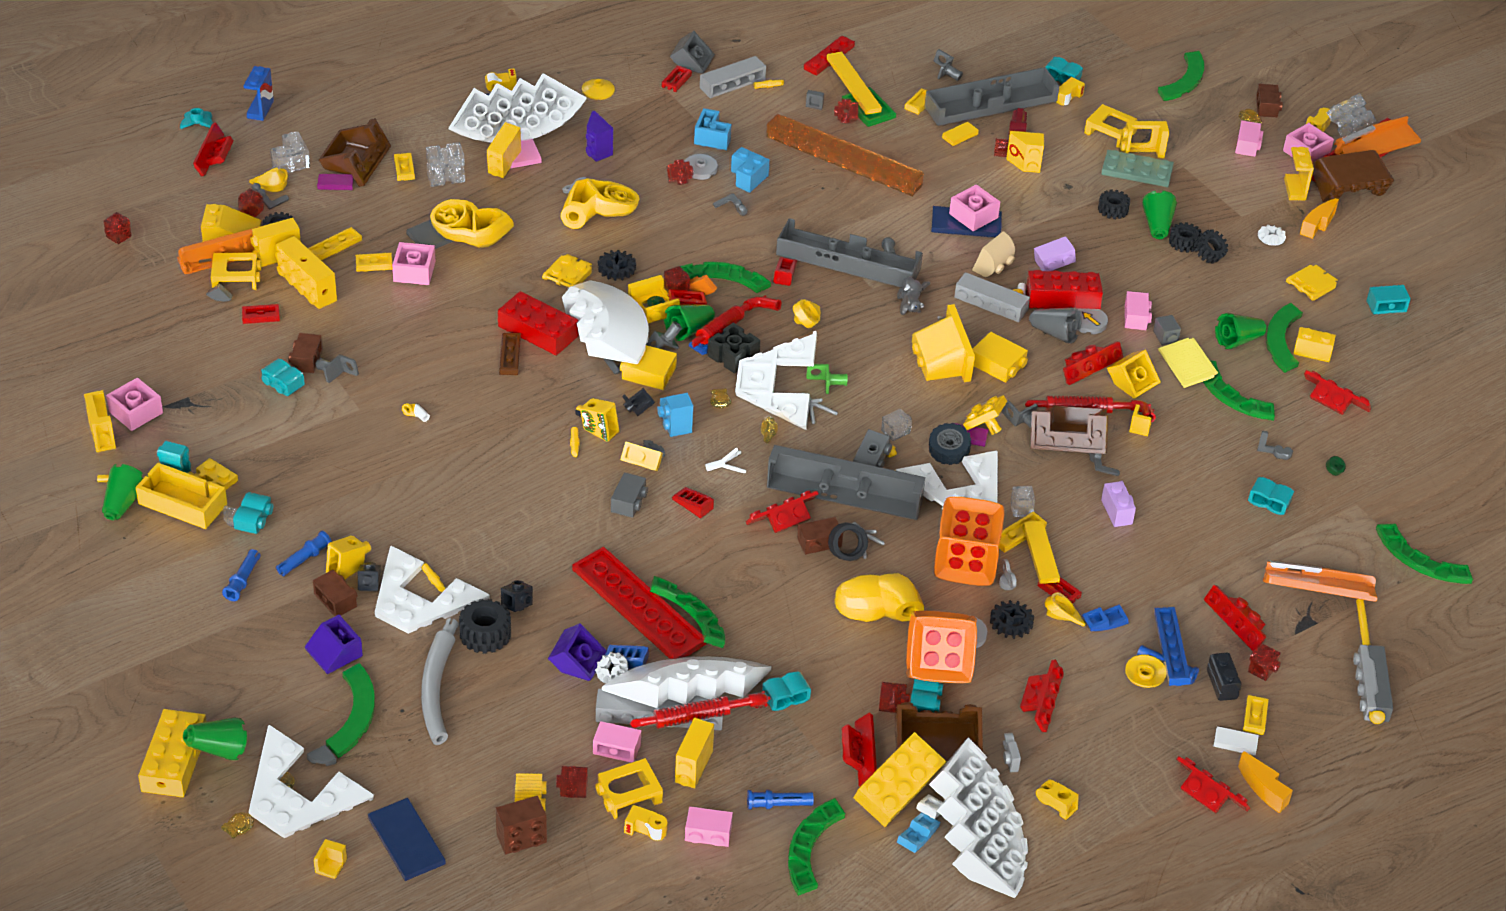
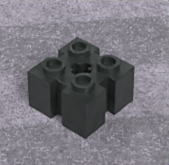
M733 322L723 329L722 335L717 333L708 340V357L717 363L724 362V367L735 374L738 372L739 360L747 357L750 358L760 353L761 340L751 333L744 334V329Z

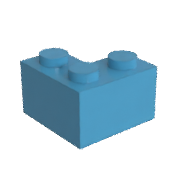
M703 108L695 126L694 144L727 150L731 141L732 124L719 122V111Z
M743 147L739 148L732 155L731 172L736 173V187L749 193L769 176L770 159Z
M688 393L660 398V406L657 407L658 415L662 417L663 427L665 430H668L670 437L692 433L693 404Z

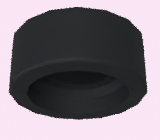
M845 522L838 524L832 529L829 534L828 545L832 554L837 558L854 561L864 555L868 546V538L863 528L856 524ZM851 530L858 536V546L852 553H843L838 547L839 536L842 532Z

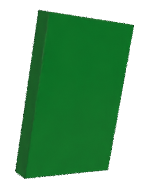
M868 87V89L882 107L879 113L866 115L851 93L842 96V101L867 127L896 118V113L871 87Z

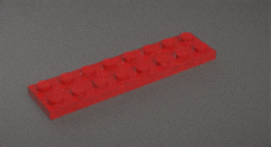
M604 546L572 564V570L669 659L687 657L707 645L704 642L703 635L660 596L650 592L651 588Z

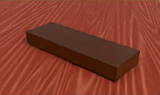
M502 333L499 375H518L521 333Z

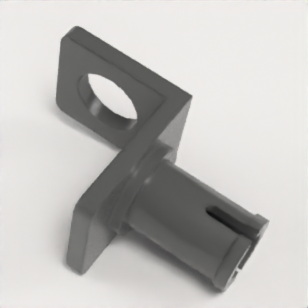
M940 49L937 50L934 62L941 66L937 78L941 79L947 74L956 81H959L963 72L951 66L954 57ZM940 55L946 58V63L940 61Z
M673 321L665 333L654 331L646 345L650 346L653 341H656L655 348L661 349L663 345L678 349L679 346L674 341V338L683 328L679 323Z
M340 354L332 361L325 360L324 358H319L316 361V368L324 371L326 382L328 383L332 382L342 372L355 376L359 375L356 361ZM346 362L352 365L353 370L347 366Z
M1007 400L1002 413L1014 426L1025 422L1031 428L1032 411L1037 410L1038 405L1034 404L1019 412ZM1008 408L1013 411V416L1009 414Z

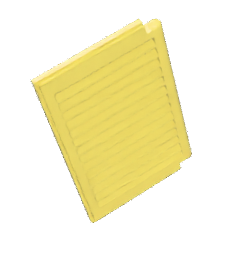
M1186 338L1158 348L1183 388L1211 379L1214 375L1218 374L1194 338Z

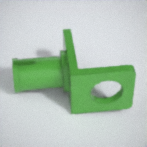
M829 364L807 366L806 378L825 380L826 394H829V387L831 385L847 386V374H831L829 372ZM813 369H820L821 373L814 375L811 371Z

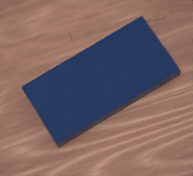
M933 206L931 230L933 233L994 238L1001 233L1002 211H999L997 219L972 231L949 214L950 207Z
M408 798L368 813V820L404 881L446 864L444 856Z

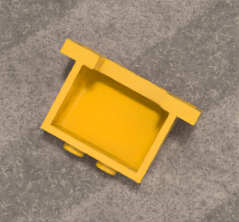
M955 304L947 305L945 318L912 334L913 354L917 355L918 367H921L926 381L962 376L964 382H971L975 355Z

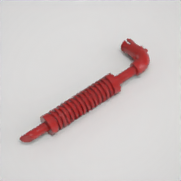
M764 295V297L750 298L744 301L742 306H732L696 332V338L692 340L693 348L700 343L703 345L708 344V340L717 333L722 334L723 329L733 322L736 324L744 318V312L747 310L750 311L758 307L775 311L780 310L782 306L781 300L767 298Z
M1047 395L1046 400H1028L1025 403V407L1037 404L1041 408H1048L1051 405L1107 409V413H1112L1113 409H1130L1134 411L1137 404L1140 405L1139 412L1143 416L1150 417L1151 423L1156 419L1151 404L1140 400L1117 402L1113 401L1112 397L1101 398L1095 396L1094 398L1091 396L1090 398V396H1080L1079 398V396H1069L1068 398V396H1065L1064 398V396L1053 397Z
M762 691L761 693L749 694L745 698L730 701L727 696L715 699L712 698L711 700L707 699V701L703 700V702L699 701V703L695 702V704L692 702L691 705L687 703L674 707L671 706L670 708L666 707V709L662 708V710L656 709L653 711V716L634 719L630 725L636 728L655 724L657 729L664 728V725L668 727L681 723L685 724V722L689 723L694 718L705 720L722 715H730V709L743 706L767 707L770 696H767Z

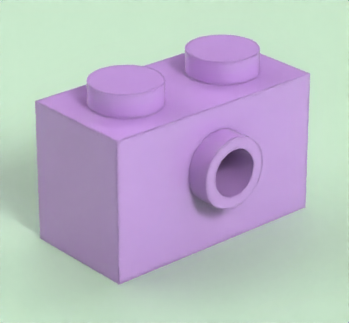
M1066 236L1034 248L1035 262L1042 271H1053L1076 262L1075 249Z
M1123 481L1104 484L1101 501L1113 526L1133 524L1136 507L1133 497L1129 495Z

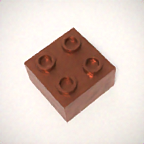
M538 795L496 807V832L505 855L547 843V818Z

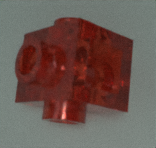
M841 99V102L838 101L837 106H834V116H837V120L845 124L857 121L858 102H851V99Z
M684 159L675 160L674 164L666 166L669 183L687 184V181L692 179L694 175L692 165L690 166L689 161L684 162Z
M249 188L238 197V211L256 218L264 210L263 196L259 192Z
M116 212L104 220L106 237L118 245L132 236L130 220L126 216Z
M680 266L664 271V288L668 289V291L669 289L690 291V277L688 273Z
M1262 644L1258 650L1254 649L1249 659L1248 672L1267 681L1273 672L1276 673L1281 665L1279 661L1281 653Z
M882 682L879 711L895 713L897 704L901 705V703L909 702L910 693H906L907 684Z
M562 766L561 775H557L556 788H560V797L586 798L588 767Z

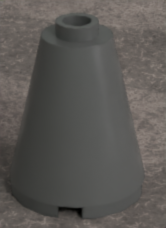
M1075 307L1035 309L1030 314L1029 322L1032 327L1072 344L1078 337L1076 335L1077 329H1081L1082 313Z

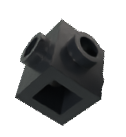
M515 580L511 584L501 587V605L504 604L508 610L513 612L522 611L524 608L533 605V587L521 580Z

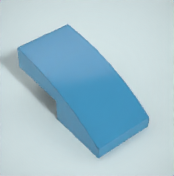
M922 812L911 821L910 827L899 835L897 843L916 853L935 833L941 822Z

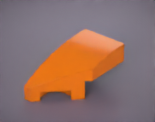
M707 275L700 278L697 276L685 284L693 291L704 292L705 296L715 292L717 289Z

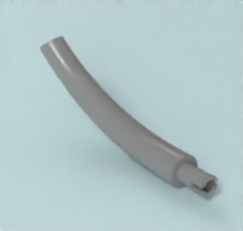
M451 618L446 620L443 630L438 631L427 655L422 677V711L428 733L434 745H440L448 738L441 714L440 686L446 661L456 640L453 635L459 625L455 619L450 624Z

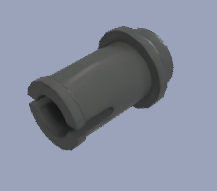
M890 237L884 238L881 243L884 251L896 254L894 249L895 241Z

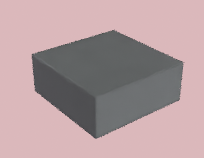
M808 90L806 107L822 110L824 93Z

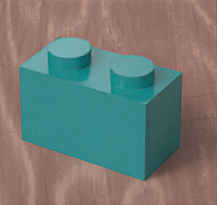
M1404 285L1370 287L1366 301L1373 314L1407 312L1411 298Z

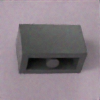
M624 472L611 497V512L633 518L636 511H639L641 508L642 499L646 498L648 493L646 478Z

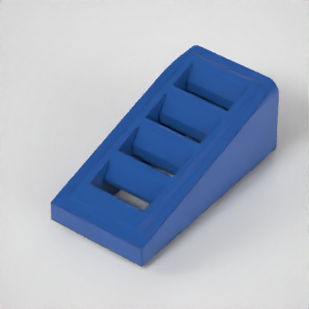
M609 645L605 656L609 655L610 652L622 654L628 662V668L633 669L646 664L649 657V647Z

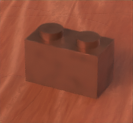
M1258 84L1256 93L1258 116L1277 118L1279 111H1282L1283 102L1281 101V92H1279L1278 85Z
M299 333L297 340L293 342V352H290L288 357L291 367H295L301 372L314 373L316 361L320 358L323 349L322 336Z
M836 517L798 524L797 539L804 554L830 550L828 545L829 534L839 524ZM843 532L839 536L838 547H842Z
M334 570L313 580L314 595L334 616H341L357 607L356 598L358 595L356 590L350 587L344 577L338 575Z

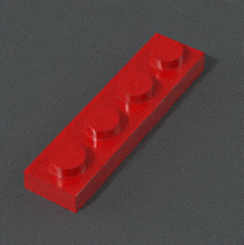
M840 36L804 64V70L817 76L831 65L827 60V54L837 52L846 54L855 46V41Z

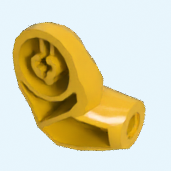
M589 178L578 180L568 193L561 212V219L567 227L579 229L596 214L604 217L627 216L637 208L640 200L639 195L631 188L612 181Z
M450 199L443 201L432 210L430 215L433 227L444 238L464 242L477 248L489 247L495 244L514 227L513 220L504 211L498 208L478 209L472 202L467 200Z
M899 573L859 575L841 583L835 593L834 602L836 608L849 619L870 622L877 621L886 616L903 622L910 621L911 611H924V604L917 588L909 578Z

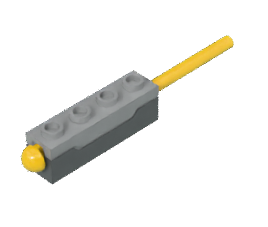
M1357 599L1356 605L1362 645L1359 646L1358 653H1354L1353 662L1354 665H1357L1355 677L1356 680H1359L1358 696H1361L1360 711L1363 712L1364 720L1371 721L1374 724H1381L1382 722L1390 721L1393 711L1385 647L1372 646L1370 644L1364 600Z

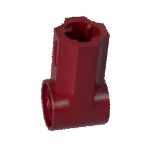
M1017 108V110L1013 111L1009 135L1010 131L1026 132L1027 112L1023 108Z

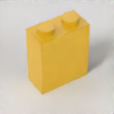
M506 122L503 124L487 149L489 174L501 178L505 177L513 161L521 152V127Z
M293 218L252 229L253 237H251V243L254 247L252 253H257L262 267L278 263L275 255L277 243L293 236L301 242L300 229Z
M993 332L985 336L972 349L975 355L974 367L1005 383L1011 377H1015L1017 372L1024 368L1028 361V350Z
M645 345L646 350L638 364L621 362L620 371H622L623 380L664 390L676 369L677 353Z
M697 718L693 719L676 754L675 783L696 788L713 752V723Z

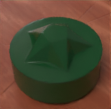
M659 296L650 297L647 301V308L664 303L665 300Z
M1332 456L1327 460L1326 468L1330 474L1338 476L1345 471L1346 464L1342 458Z

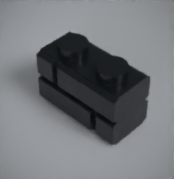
M1230 653L1210 655L1207 672L1218 700L1238 699L1242 683Z

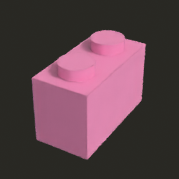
M1241 120L1235 153L1255 156L1256 151H1260L1263 131L1260 130V123Z
M1127 291L1125 300V328L1147 329V324L1151 323L1152 312H1149L1152 301H1149V293Z
M600 721L593 739V754L631 763L635 762L641 746V730Z
M689 807L685 827V841L728 847L733 812Z

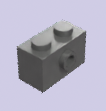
M868 429L853 462L883 468L884 458L890 454L892 449L890 436Z

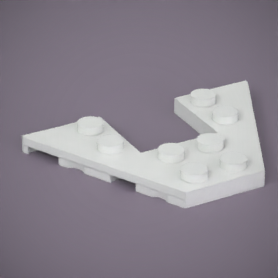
M817 331L802 339L796 338L790 343H783L773 347V350L762 354L760 352L753 357L739 360L736 396L807 430L810 394L774 393L777 365L814 366Z
M997 451L964 456L962 463L975 482V485L946 490L930 463L896 469L899 472L926 477L923 496L931 502L935 500L942 506L947 497H968L997 503Z
M390 546L375 608V617L409 634L420 627L431 625L432 621L441 617L446 619L458 614L459 611L464 610L467 604L471 605L472 601L478 602L479 599L488 600L490 595L456 578L432 603L404 589L422 570L421 567L424 562Z
M269 725L255 781L249 815L283 838H286L298 830L309 828L311 824L321 820H328L339 815L342 811H349L353 809V806L374 799L372 793L341 772H338L313 802H310L279 781L303 754L304 748Z

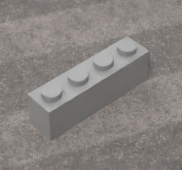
M754 56L701 74L700 89L709 98H713L751 85L754 82L765 80L766 65Z
M966 272L956 283L954 298L1016 322H1020L1028 311L1030 300L1029 296Z

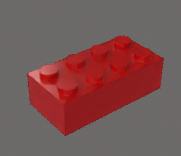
M1028 270L1026 292L1027 296L1030 297L1029 308L1075 307L1078 309H1101L1103 291L1099 273Z
M519 291L498 309V327L510 333H521L522 339L556 356L579 336L578 319L524 292Z

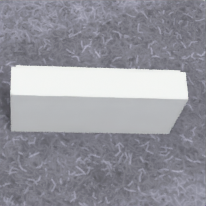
M1217 726L1213 747L1241 753L1245 751L1250 755H1255L1259 735Z

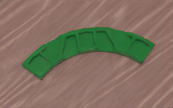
M1200 51L1184 54L1188 69L1181 79L1172 84L1158 87V93L1163 101L1179 98L1182 94L1189 93L1198 86L1204 73V59Z
M703 262V264L693 265L692 263L674 268L671 272L681 284L697 276L700 278L707 275L709 278L726 279L740 283L755 293L771 287V282L755 271L752 273L745 270V267L724 262Z
M1292 303L1285 305L1274 314L1266 334L1267 349L1270 351L1273 361L1284 373L1299 365V361L1291 354L1285 340L1287 328L1301 318L1303 314Z
M1210 360L1218 374L1214 375L1211 379L1203 381V383L1217 399L1246 415L1274 421V403L1253 398L1247 399L1241 396L1240 392L1222 380L1217 362Z
M1377 524L1376 531L1383 544L1405 565L1438 580L1472 584L1473 578L1468 565L1433 561L1419 550L1412 549L1398 530L1396 524Z
M654 576L650 592L665 597L683 608L700 626L704 642L723 648L725 645L724 630L719 626L718 618L708 606L690 592L684 593L677 589L678 585Z
M360 663L342 672V677L348 683L353 694V707L343 727L326 740V746L337 758L346 754L358 743L362 735L367 732L374 715L375 694L370 676Z
M836 798L815 808L813 813L802 820L792 837L788 855V870L793 888L798 896L818 889L810 858L812 849L819 836L828 827L845 818V812Z

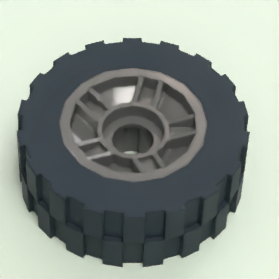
M955 423L940 424L930 433L929 453H931L935 461L941 462L944 465L959 464L964 456H969L971 450L970 433L961 425Z

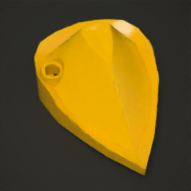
M274 168L263 175L249 180L251 184L259 183L261 189L266 191L279 192L287 185L288 172L285 169Z
M801 299L794 304L793 311L796 324L812 328L820 321L821 311L819 305L806 299Z
M1056 592L1046 598L1044 604L1047 608V616L1057 620L1072 621L1081 626L1086 625L1076 608L1064 595Z

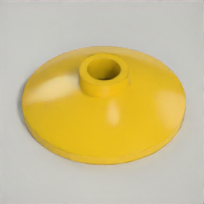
M591 79L582 85V93L594 100L607 99L615 91L614 85L605 79Z
M1149 655L1134 656L1127 662L1125 667L1128 679L1132 683L1145 688L1159 686L1164 682L1167 675L1165 665L1159 659Z

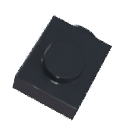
M644 388L629 399L625 394L622 396L626 401L623 405L630 413L633 411L637 416L655 403Z
M365 562L363 565H360L358 569L359 591H378L381 565H376L374 562Z

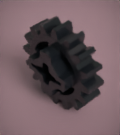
M610 250L609 254L604 252V256H599L598 272L602 273V277L607 276L608 280L614 278V281L620 278L623 281L624 277L630 278V274L634 275L636 259L632 258V254L626 255V251L621 253L620 250L616 252Z
M1009 600L1008 604L1001 601L1000 606L996 604L994 609L991 610L990 624H992V629H998V635L1004 633L1005 638L1008 635H1011L1013 639H1015L1016 635L1023 638L1024 633L1029 634L1030 629H1033L1034 615H1031L1032 610H1026V604L1020 606L1019 601L1015 604L1011 600Z

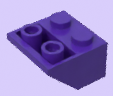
M340 615L321 623L305 645V650L326 674L363 656L361 638Z

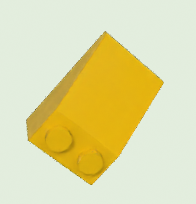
M206 204L201 224L202 240L204 242L260 227L261 220L226 205Z

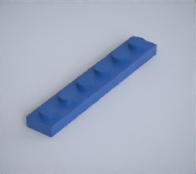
M1175 607L1155 608V619L1169 686L1190 685V674Z

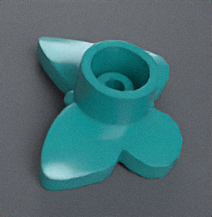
M193 108L184 114L180 129L194 124L211 128L213 123L212 114L208 111H203L201 108Z

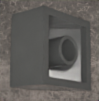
M692 31L680 39L670 57L678 66L690 69L693 72L704 73L715 54L698 34Z

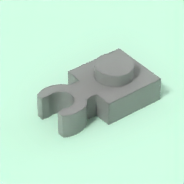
M1004 733L1005 740H1003V746L1006 750L1003 752L1004 763L1008 764L1010 772H1018L1021 757L1017 743L1014 741L1013 733Z

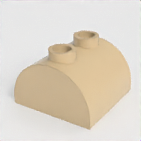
M1003 231L985 245L972 271L983 277H988L994 272L1000 274L1005 267L1004 264L1011 265L1015 259V246L1009 235Z

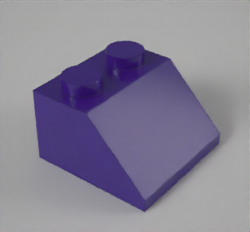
M592 111L587 124L586 153L597 162L613 155V127L596 111Z
M579 623L563 631L548 659L561 673L590 681L596 672L597 662H600L602 655L605 656L607 650Z

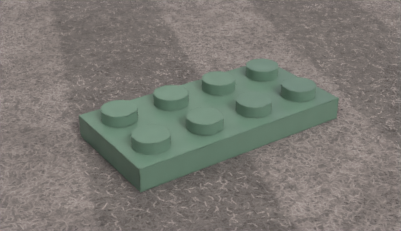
M1107 150L1101 175L1168 187L1174 162L1119 152L1117 150Z

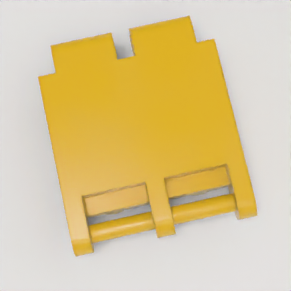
M569 254L561 255L544 272L542 279H549L556 282L559 286L564 285L570 288V286L582 283L592 273V264L584 260L578 262V258Z
M1309 265L1289 276L1286 282L1294 285L1299 292H1304L1310 300L1314 301L1335 289L1338 279L1329 273L1324 274L1326 271L1318 265Z

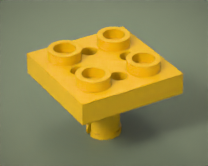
M1002 395L998 398L994 396L983 405L980 403L972 407L971 413L966 416L967 419L963 423L964 427L969 430L985 423L991 435L1001 431L1002 428L995 417L1000 414L1007 403L1005 396Z

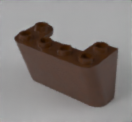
M1375 150L1322 157L1313 163V175L1322 202L1335 198L1339 199L1344 192H1357L1363 189L1371 190L1373 195L1381 196L1386 193L1394 182V178Z
M904 702L901 705L897 704L895 712L896 750L915 732L946 762L949 761L967 738L983 752L982 707L968 704L960 709L959 714H953L952 711L932 713L930 710H922L918 712L917 707L913 706V703Z

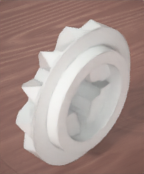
M1275 225L1262 226L1258 231V238L1268 245H1280L1286 239L1285 231H1282L1281 227H1275Z
M610 652L609 655H602V659L600 662H597L598 666L595 669L598 678L603 683H607L616 676L628 670V662L620 653ZM612 662L616 667H613L610 673V671L607 668L610 667V664Z

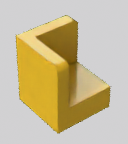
M1136 404L1129 432L1148 436L1152 425L1151 418L1139 415L1140 405Z
M325 839L314 857L315 873L333 879L337 878L347 860L346 845Z

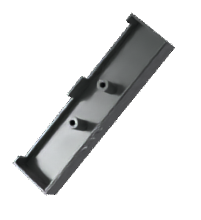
M1043 67L926 91L924 107L937 126L1013 111L1017 110V108L1034 107L1056 102L1059 85L1048 70ZM996 80V83L992 85L991 82Z
M791 218L788 219L777 239L776 255L785 258L795 259L901 288L905 278L912 277L916 280L921 270L923 253L916 251L915 259L866 247L867 238L850 234L849 242L795 229V219Z
M774 445L768 461L767 488L799 495L809 490L811 492L818 491L819 495L815 497L817 499L918 520L923 502L926 477ZM831 495H836L837 498H836V499H832V498H830V496H831Z

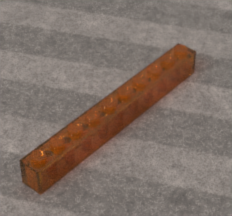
M777 114L767 123L766 137L912 197L923 185L924 172L780 114Z

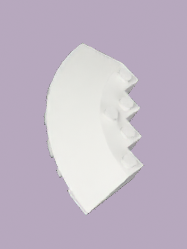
M545 74L541 75L535 86L520 78L512 91L497 83L489 96L474 88L449 126V130L471 139L492 142L506 122L521 127V141L534 139L563 125L581 108L587 98Z
M589 280L570 286L562 296L565 312L579 320L577 326L581 342H586L588 355L638 364L646 350L645 345L649 340L647 317L638 302L622 290L601 282Z
M703 656L666 659L628 670L602 686V690L658 708L667 699L687 704L696 695L711 700L712 698H719L726 692L744 698L771 671L772 667L757 662L726 657Z
M967 738L929 784L945 799L937 812L953 825L945 836L961 852L953 862V865L968 879L1015 898L1025 879L1023 877L1024 870L1027 869L1028 864L1025 861V855L1028 853L1027 838H1024L1021 827L1023 820L1021 814L1016 812L1012 803L1014 797L1007 785L1003 786L998 777L1000 773L996 768H991L985 760L987 756Z

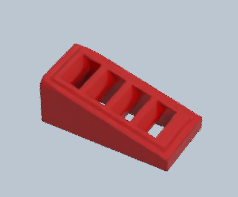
M780 257L775 269L773 282L790 286L797 260Z
M684 487L672 496V500L700 519L714 509L713 498L687 487Z

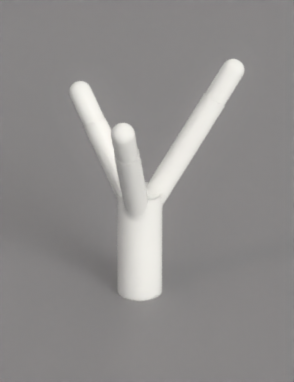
M738 448L732 450L721 460L705 464L707 471L723 467L746 473L744 469L725 464L741 454Z

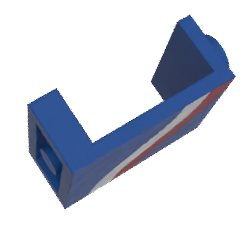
M254 66L243 85L245 89L257 90V94L247 111V118L263 121L274 102L271 69Z

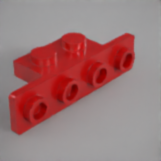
M216 122L212 123L193 162L194 168L201 176L206 175L209 166L221 164L225 161L234 141L231 136L224 137V133Z
M1116 341L1104 348L1089 345L1083 351L1072 353L1071 357L1065 359L1066 367L1063 368L1067 385H1071L1123 359L1124 356L1120 342Z
M1306 370L1304 372L1305 379L1317 385L1310 395L1311 399L1341 415L1344 414L1350 403L1370 412L1371 405L1365 397L1354 395L1348 388L1344 387L1342 389L1338 387L1334 381L1321 378V375L1315 371L1310 372Z
M809 490L800 494V498H788L783 501L784 504L779 506L777 503L766 508L767 511L762 513L760 510L750 514L746 524L750 525L768 517L774 532L778 533L808 521L811 517L804 503L813 500L819 493L818 491L811 493Z
M1213 585L1205 596L1204 601L1252 651H1257L1266 639V635L1261 631L1266 625L1260 619L1261 616L1248 606V602L1241 597H1228L1217 585Z
M1056 659L1051 660L1047 674L1028 677L1020 704L1023 712L1037 710L1035 721L1042 733L1047 732L1051 722L1057 694L1060 691V683L1064 677L1063 668L1059 666Z
M870 712L855 721V729L849 724L842 727L843 761L858 771L859 787L877 771L873 714Z
M1180 756L1177 757L1178 763L1191 772L1180 787L1182 791L1215 814L1227 799H1230L1247 812L1250 810L1247 804L1248 800L1239 793L1236 795L1229 791L1231 788L1222 781L1219 783L1212 779L1214 776L1205 769H1202V771L1198 770L1195 767L1196 763L1188 757L1185 759Z

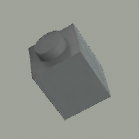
M1173 315L1157 317L1153 332L1161 345L1179 341L1181 328Z

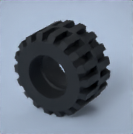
M479 599L478 602L472 601L471 605L467 604L464 610H461L459 616V631L462 644L466 645L467 649H474V652L478 653L480 651L482 654H487L490 651L491 653L496 652V649L501 650L503 645H507L511 638V616L507 607L504 604L500 605L499 601L493 602L492 599Z

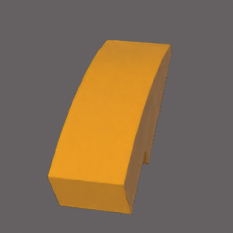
M1339 199L1329 200L1313 209L1303 220L1300 235L1313 239L1318 229L1325 231L1336 213Z
M1243 751L1238 768L1244 779L1267 805L1281 813L1289 804L1293 790L1278 781V772Z

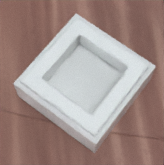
M928 794L918 802L916 809L935 819L940 815L937 810L943 802Z

